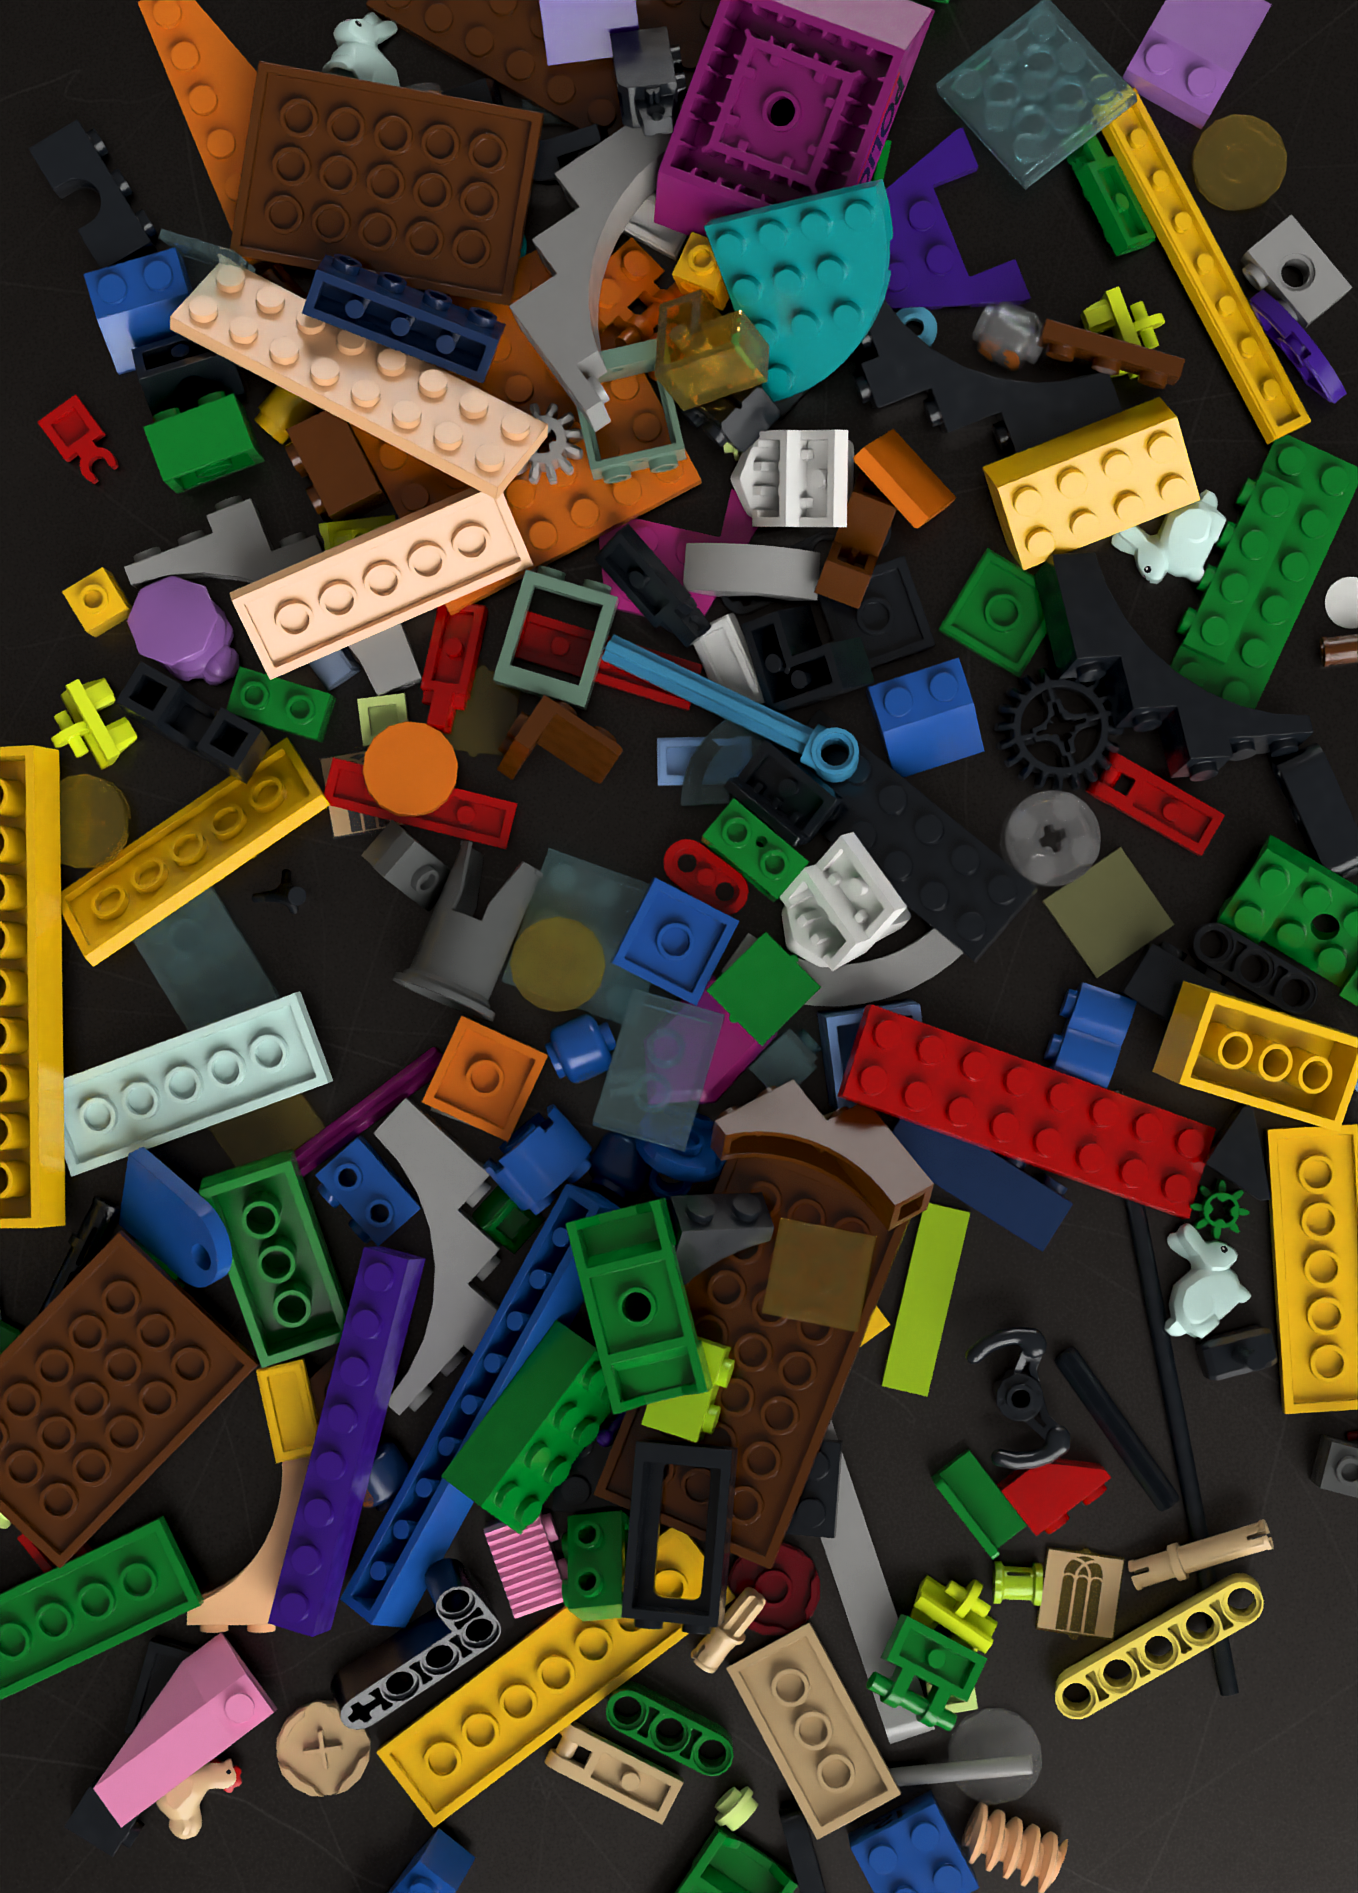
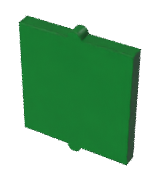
M765 931L706 991L730 1014L729 1020L732 1023L738 1022L763 1046L821 986L797 963V955H789Z

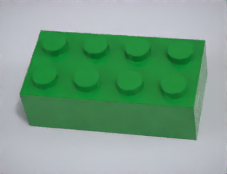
M293 1148L202 1178L199 1188L200 1196L218 1213L229 1235L232 1248V1263L228 1274L261 1367L264 1368L339 1343L349 1307Z
M556 1320L441 1477L477 1505L521 1535L524 1529L538 1518L543 1503L554 1488L565 1481L569 1475L571 1465L584 1447L589 1446L595 1440L599 1427L612 1410L597 1348Z

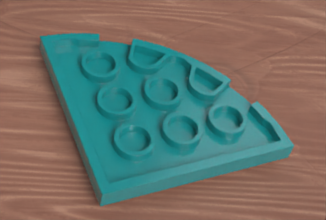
M883 179L711 219L704 226L763 390L773 402L803 392L828 377L846 361L866 337L881 309L891 276V270H888L890 240L893 238V225Z

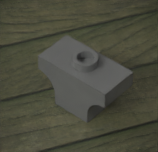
M394 820L389 822L361 855L380 875L427 912L438 902L451 872L447 865Z

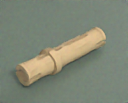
M1262 1519L1256 1523L1180 1546L1177 1542L1167 1545V1551L1128 1561V1568L1130 1573L1139 1574L1132 1576L1131 1579L1135 1588L1141 1590L1144 1587L1172 1578H1177L1178 1581L1189 1579V1573L1267 1549H1274L1272 1537L1268 1538L1265 1535L1269 1534L1270 1531L1266 1521Z

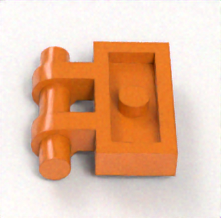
M632 237L609 258L599 299V333L601 334L613 323L621 332L615 339L617 347L649 340L654 334L653 329L662 320L668 321L679 311V303L687 297L680 293L676 282L668 289H660L654 283L665 270ZM638 298L648 307L641 315L634 314L628 308Z

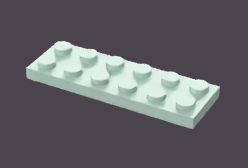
M301 992L290 994L64 1078L65 1161L71 1177L127 1157L129 1153L141 1147L146 1149L152 1148L332 1082V1075Z

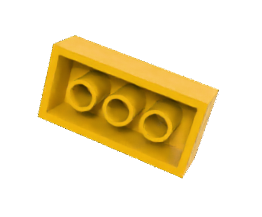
M1160 397L982 467L1007 547L1023 570L1046 562L1052 554H1066L1200 500L1178 418Z
M1183 981L1152 1072L1190 1088L1339 1132L1358 1079V1037L1339 1029Z

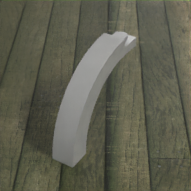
M932 927L917 940L896 952L865 962L844 964L834 971H831L829 967H819L809 961L798 958L797 963L821 986L805 1005L839 1007L865 1004L892 997L934 977L952 964L963 952ZM748 933L721 972L724 973L757 938Z

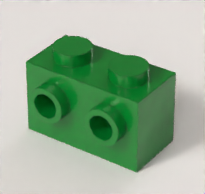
M622 1510L568 1516V1532H564L562 1536L563 1555L568 1561V1578H565L562 1582V1598L568 1610L582 1621L621 1618L630 1519Z

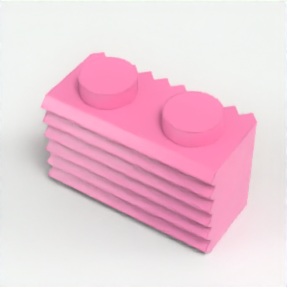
M541 1512L538 1518L528 1525L521 1535L499 1519L486 1522L483 1528L514 1618L516 1619L563 1602L562 1582L565 1578H568V1561L565 1558L558 1560L552 1542L559 1540V1534L552 1514L542 1515Z

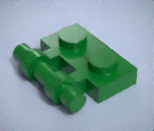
M901 1614L880 1657L895 1665L896 1668L890 1678L876 1671L873 1672L867 1681L866 1688L880 1695V1701L892 1708L901 1706L916 1714V1720L928 1727L937 1725L946 1731H950L957 1721V1714L945 1708L950 1695L961 1701L968 1702L987 1658L911 1617ZM914 1676L932 1685L926 1697L908 1689Z

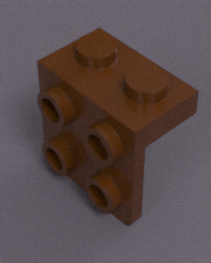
M544 695L530 716L522 711L506 734V738L498 749L505 756L497 770L513 780L538 744L578 772L600 784L623 752V749L617 744L616 738L609 731L599 726H590L577 717L576 711L570 705L561 700H552Z

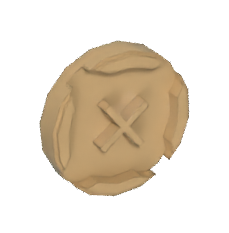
M316 1700L301 1705L286 1718L277 1737V1758L282 1775L295 1789L310 1796L323 1797L324 1795L339 1794L347 1791L361 1778L370 1759L371 1738L367 1728L355 1730L346 1727L340 1719L335 1701Z

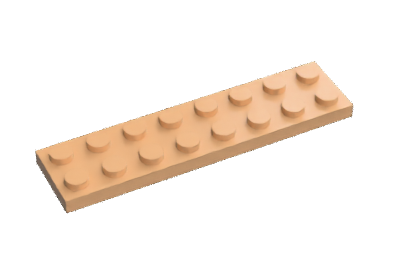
M223 258L170 316V330L496 500L547 438V423L428 362L302 314L306 299L226 258Z

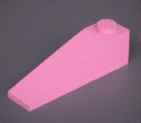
M222 1632L181 1662L93 1788L120 1827H123L277 1710L275 1704Z

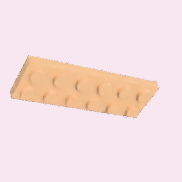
M471 487L230 592V597L271 680L531 567L533 563L503 492L496 500Z

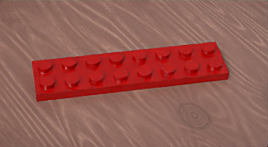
M873 1004L865 1006L837 1097L1182 1219L1190 1218L1192 1211L1190 1204H1193L1205 1167L1203 1160L1210 1150L1216 1128Z

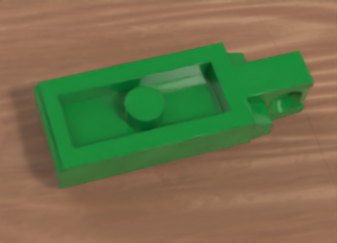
M1092 126L1079 129L1063 140L1061 144L1068 164L1072 165V169L1075 171L1074 173L1082 187L1084 197L1090 203L1103 229L1104 237L1111 245L1116 257L1145 248L1154 242L1156 235L1115 155L1108 157L1104 152Z

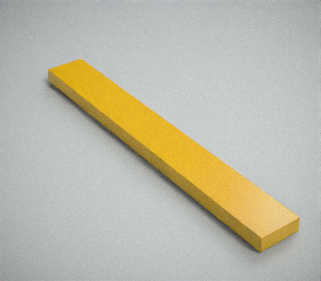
M1133 88L1098 104L1091 112L1267 445L1286 434L1304 427L1311 422V419L1137 90Z

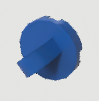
M674 1106L665 1107L663 1114L652 1116V1111L645 1114L635 1136L636 1150L643 1160L652 1167L648 1184L650 1190L657 1197H665L666 1200H669L670 1196L687 1195L692 1183L710 1181L721 1175L726 1160L721 1161L710 1147L714 1124L710 1118L693 1110ZM658 1174H664L675 1180H681V1182L675 1184L666 1183L661 1180Z

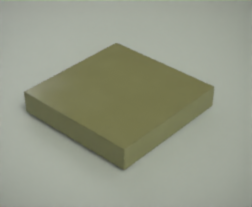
M1121 847L1042 900V903L1094 978L1100 977L1174 925Z

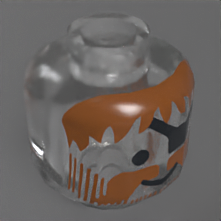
M1005 300L998 303L995 307L988 305L975 327L972 339L978 342L977 351L982 358L1009 371H1017L1023 367L1026 361L1034 364L1038 360L1043 350V347L1036 346L1042 321L1037 314Z

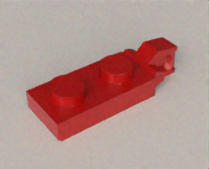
M445 604L437 608L420 688L423 691L422 703L430 705L427 725L441 733L451 734L456 709L465 711L467 700H470L489 612L485 605L471 604L452 616Z

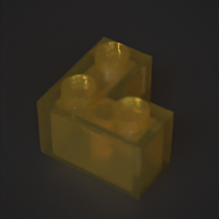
M701 289L659 305L654 376L683 411L768 382L769 344L742 310L722 316Z

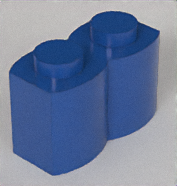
M1084 982L1078 984L1076 991L1068 989L1059 1014L1066 1017L1061 1035L1052 1034L1044 1056V1060L1051 1062L1050 1069L1107 1089L1137 1001Z

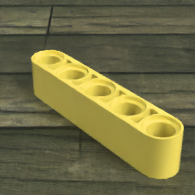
M1245 1573L1229 1575L1065 1669L1056 1681L1055 1702L1057 1708L1064 1716L1070 1719L1086 1718L1251 1624L1260 1617L1263 1611L1264 1600L1258 1582L1252 1576ZM1245 1588L1254 1594V1600L1247 1608L1236 1609L1228 1603L1230 1593L1235 1589ZM1204 1612L1211 1616L1213 1623L1207 1631L1194 1632L1186 1625L1188 1618L1193 1613ZM1154 1636H1163L1172 1643V1647L1165 1655L1154 1656L1145 1648L1147 1641ZM1115 1659L1123 1660L1130 1666L1131 1670L1125 1678L1113 1679L1104 1671L1106 1664ZM1080 1683L1086 1686L1090 1694L1086 1700L1075 1703L1069 1701L1064 1696L1063 1691L1070 1684Z

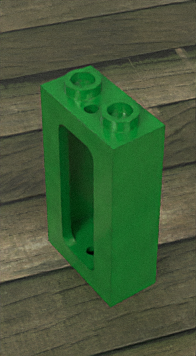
M733 799L702 835L701 842L738 871L750 884L772 902H775L809 863L807 859L736 799ZM756 842H761L764 847H759Z

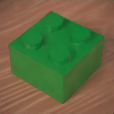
M224 391L208 394L197 400L198 407L182 413L179 408L165 410L152 417L154 423L143 427L161 477L176 494L265 461L247 411L234 393L227 396Z

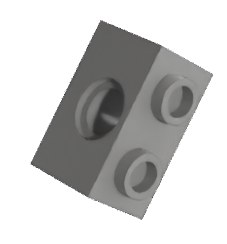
M1292 214L1251 247L1240 260L1245 265L1242 271L1249 283L1259 291L1264 288L1269 295L1290 313L1303 329L1339 301L1352 288ZM1286 266L1297 268L1303 276L1302 286L1291 287L1287 285L1281 276L1282 268Z

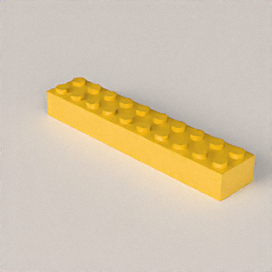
M36 745L0 747V1228H45L65 1226L59 750Z

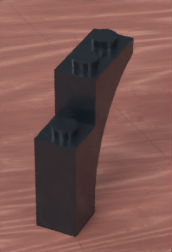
M762 1192L670 1196L667 1206L677 1245L674 1247L684 1286L695 1276L721 1259L748 1247L770 1241L775 1228ZM634 1292L627 1297L625 1310L631 1318L644 1320L650 1314L651 1304L644 1294Z

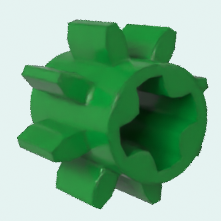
M1223 1179L1217 1180L1215 1190H1208V1188L1199 1184L1198 1191L1201 1197L1198 1203L1190 1204V1208L1198 1211L1200 1216L1195 1220L1193 1226L1196 1229H1201L1210 1224L1211 1236L1215 1239H1219L1221 1228L1228 1227L1229 1230L1239 1233V1227L1235 1222L1239 1215H1249V1211L1239 1207L1237 1202L1242 1197L1243 1190L1238 1188L1229 1194L1225 1193L1226 1183ZM1214 1198L1222 1202L1226 1200L1228 1202L1223 1207L1224 1212L1227 1214L1223 1219L1216 1216L1209 1217V1214L1213 1211L1210 1202Z

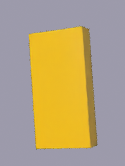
M305 1358L257 1368L256 1373L276 1463L311 1456L319 1422Z

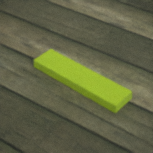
M929 1202L927 1210L920 1213L881 1386L928 1397L970 1218V1211Z

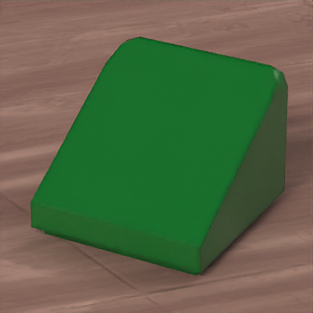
M499 1185L472 1215L482 1230L513 1254L520 1249L545 1220L540 1213L534 1215L530 1209L521 1211Z

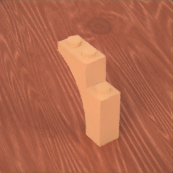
M310 1456L282 1462V1486L279 1505L266 1541L258 1554L240 1573L225 1584L202 1594L204 1603L187 1612V1625H200V1631L205 1633L228 1631V1625H247V1631L253 1633H266L276 1630V1626L268 1624Z

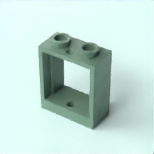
M660 338L601 351L607 372L597 378L600 383L655 371L671 444L601 460L596 433L577 408L593 479H603L604 483L611 484L631 478V472L650 468V472L660 473L677 468L679 466L678 461L685 460L687 457Z
M539 565L537 573L525 570L493 681L495 684L541 698L546 695L552 700H561L571 707L586 711L619 603L618 597L610 595L612 587L600 582L584 579L583 586L564 581L566 573L553 568ZM535 588L602 607L579 685L512 666Z

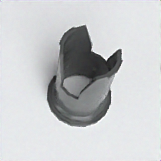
M461 840V848L410 968L403 970V973L395 972L393 981L454 1010L483 1020L493 1021L495 1012L490 1010V996L539 879L542 880L543 873L521 861L488 903L482 920L475 919L473 915L477 908L484 854L473 849L472 842Z

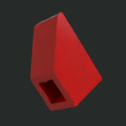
M1058 1458L1050 1464L1035 1469L1014 1470L997 1485L1032 1532L1038 1536L1043 1531L1049 1535L1062 1527L1070 1518L1067 1512L1081 1501L1084 1505H1088L1099 1498L1107 1490L1104 1483L1111 1476L1100 1463Z

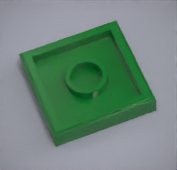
M987 548L938 631L1019 679L1047 633L1034 575Z

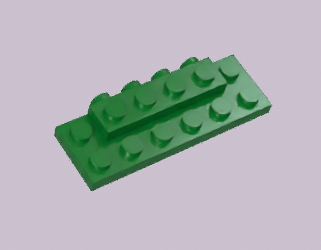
M1288 434L1271 443L1255 480L1247 478L1238 494L1235 503L1242 506L1235 523L1227 521L1220 533L1216 547L1222 549V552L1215 566L1209 563L1206 565L1203 577L1196 586V590L1203 592L1196 608L1193 609L1188 606L1179 622L1176 632L1183 636L1169 666L1211 694L1243 707L1256 708L1357 489V466Z

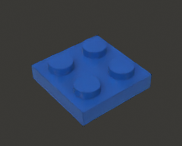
M653 877L610 962L697 1006L739 920Z

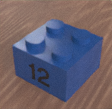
M931 1790L848 1833L850 1848L874 1893H971L980 1888L975 1872L970 1863H968L964 1851Z

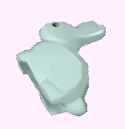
M374 12L367 13L363 19H346L340 22L333 32L338 49L333 52L331 60L325 64L322 72L400 87L396 69L378 49V44L397 32V25L389 20L382 21Z
M1206 489L1199 494V501L1167 513L1157 534L1148 535L1136 525L1114 534L1111 544L1122 552L1134 555L1137 569L1150 583L1158 584L1168 572L1175 577H1185L1199 584L1205 572L1203 568L1213 544L1216 543L1220 536L1226 518L1217 510L1218 500L1215 493Z
M1185 1223L1179 1227L1177 1232L1169 1234L1167 1243L1173 1251L1191 1263V1270L1173 1285L1169 1300L1171 1317L1166 1321L1164 1329L1171 1336L1177 1337L1187 1333L1194 1338H1203L1218 1326L1219 1320L1238 1303H1245L1250 1299L1251 1293L1240 1284L1237 1274L1230 1268L1238 1257L1235 1248L1217 1240L1204 1241L1192 1225Z

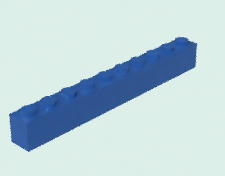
M570 1184L565 1185L342 1594L340 1600L371 1625L406 1627L427 1589L425 1574L428 1568L434 1562L444 1558L474 1501L443 1479L441 1475L553 1323L558 1320L569 1328L583 1304L584 1296L565 1223L621 1209L598 1192Z

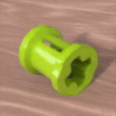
M994 1561L992 1576L993 1604H1001L1003 1599L1030 1600L1033 1605L1041 1606L1043 1593L1042 1563H1034L1032 1567L1004 1566L1001 1561Z

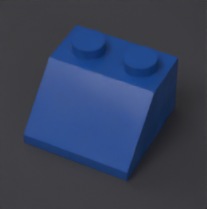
M175 247L84 274L96 319L119 375L136 370L131 349L179 335L170 330V316L193 290L184 259Z
M959 657L870 686L866 689L865 693L889 766L903 778L984 752L974 702Z

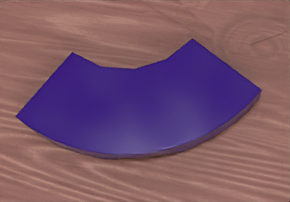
M1263 289L1250 299V305L1262 329L1293 363L1305 384L1328 402L1336 403L1347 393L1326 357L1290 313Z

